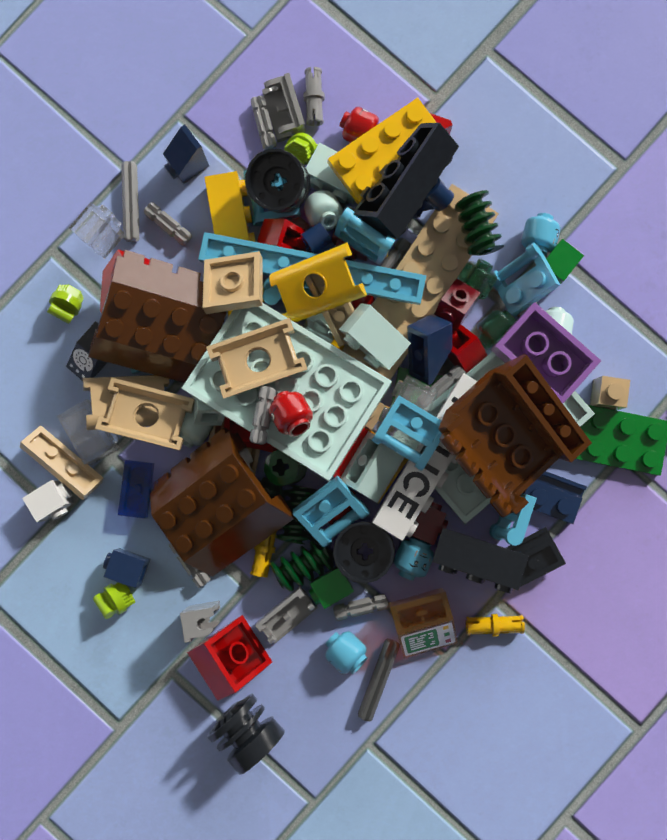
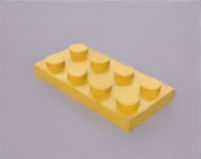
M418 97L328 158V165L357 204L363 199L360 196L367 186L372 188L382 177L379 173L381 169L391 161L398 159L397 151L421 123H437Z

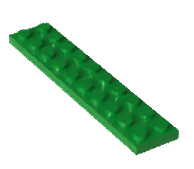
M399 367L391 407L400 395L424 410L417 401L418 397L425 391L428 392V389L443 376L437 375L433 383L428 385L409 375V369ZM588 405L595 414L581 425L580 428L592 444L576 458L577 460L661 476L667 445V420Z

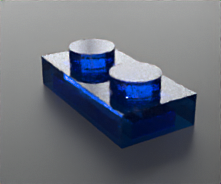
M125 460L118 507L119 516L148 518L155 463Z

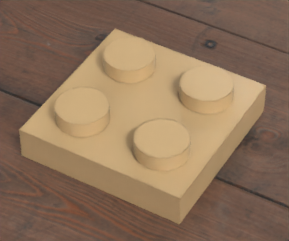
M260 251L204 260L203 309L206 314L263 306V258Z

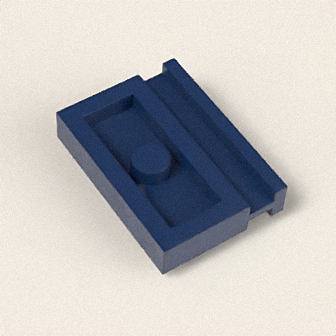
M545 471L523 494L537 498L533 510L574 524L583 499L584 490H586L587 486Z

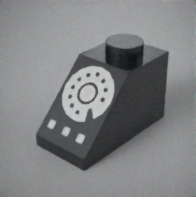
M96 321L76 342L66 365L82 381L83 378H94L108 363L88 357L94 332L99 324Z

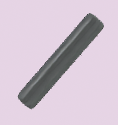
M387 638L382 647L358 711V717L362 720L369 722L373 720L400 644L393 639Z

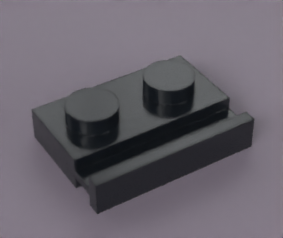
M546 527L525 537L521 544L506 547L507 549L529 555L520 587L566 564Z

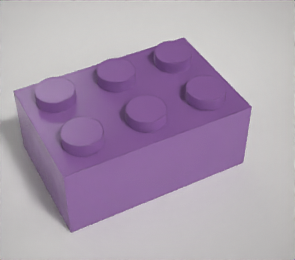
M535 302L527 308L491 349L505 363L526 354L562 403L571 396L601 362L595 354Z

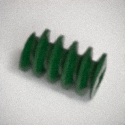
M488 190L471 193L455 204V210L460 212L458 221L464 223L461 227V232L468 234L465 236L464 242L471 245L467 249L469 255H487L504 247V245H495V241L502 237L501 234H492L491 232L498 227V223H489L488 221L495 216V212L485 211V209L492 205V201L482 200V198L489 194Z
M277 449L267 457L264 463V472L271 483L285 486L300 482L306 475L307 467ZM286 464L289 465V469L287 470L284 469V465Z
M290 484L293 489L284 490V494L291 498L286 503L293 511L295 507L318 490ZM295 518L281 528L285 531L284 534L276 535L275 538L290 543L305 544L302 541L310 540L312 535L305 532L306 528Z
M312 540L310 541V551L300 546L301 556H297L291 551V561L288 562L283 556L280 557V567L274 562H270L272 571L280 586L292 592L294 591V582L300 587L304 585L303 576L312 581L314 580L313 571L317 572L320 576L324 575L323 565L330 571L333 570V561L326 547L318 546Z

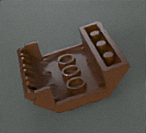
M124 250L123 257L117 256L111 273V283L98 328L94 332L88 357L185 383L206 352V347L210 346L220 331L226 311L211 314L205 313L203 309V282L200 281L201 273L178 266L176 273H173V264L150 258L147 265L144 264L145 255Z
M526 354L488 371L445 411L438 428L442 433L439 440L451 455L457 454L455 460L469 477L474 476V484L487 499L491 498V505L501 517H506L510 513L517 514L529 503L526 498L520 495L558 459L571 463L592 444Z
M226 427L211 437L210 443L205 442L190 454V458L186 457L171 469V474L167 472L153 483L154 490L150 492L151 515L183 562L212 577L296 518L281 494L272 499L269 497L239 454V451L247 447L238 433L233 434Z

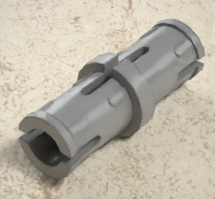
M311 67L305 69L306 91L303 94V98L306 102V124L309 126H314V115L317 126L324 123L322 102L325 100V94L322 91V70L319 67H314V78L313 73H311Z

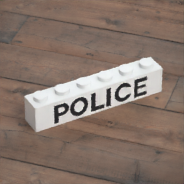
M463 373L435 417L442 421L445 411L477 381ZM440 441L422 471L414 467L415 463L409 460L372 522L402 541L405 536L410 538L419 524L415 521L421 511L426 513L434 500L430 496L435 487H442L449 475L445 470L450 462L454 464L457 462L455 460L457 454L451 455ZM419 443L415 450L422 454L426 446Z

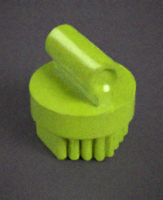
M300 132L294 134L287 141L284 150L293 154L304 165H307L318 144L315 143L310 135Z
M60 284L49 299L50 306L47 309V313L69 324L73 317L78 315L82 307L81 303L84 298L81 291L69 284Z
M119 582L114 585L112 583L103 588V593L93 597V601L105 619L111 618L115 613L121 615L127 611V607L135 603V599L128 586Z

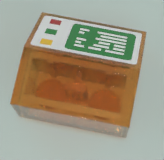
M442 588L388 603L403 658L458 643L446 591Z

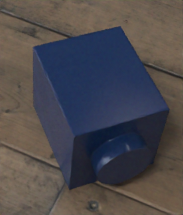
M121 548L114 549L112 553L109 552L104 560L103 569H106L103 577L137 588L142 585L151 559Z

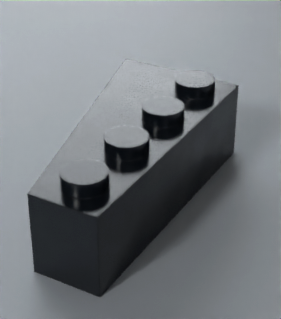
M421 123L397 151L398 159L386 164L379 172L382 175L380 180L372 188L367 186L360 194L363 199L355 209L352 206L349 208L355 212L354 215L385 237L389 235L394 239H399L407 230L414 214L422 207L423 201L430 190L437 184L438 178L445 167L451 163L459 145L440 123Z

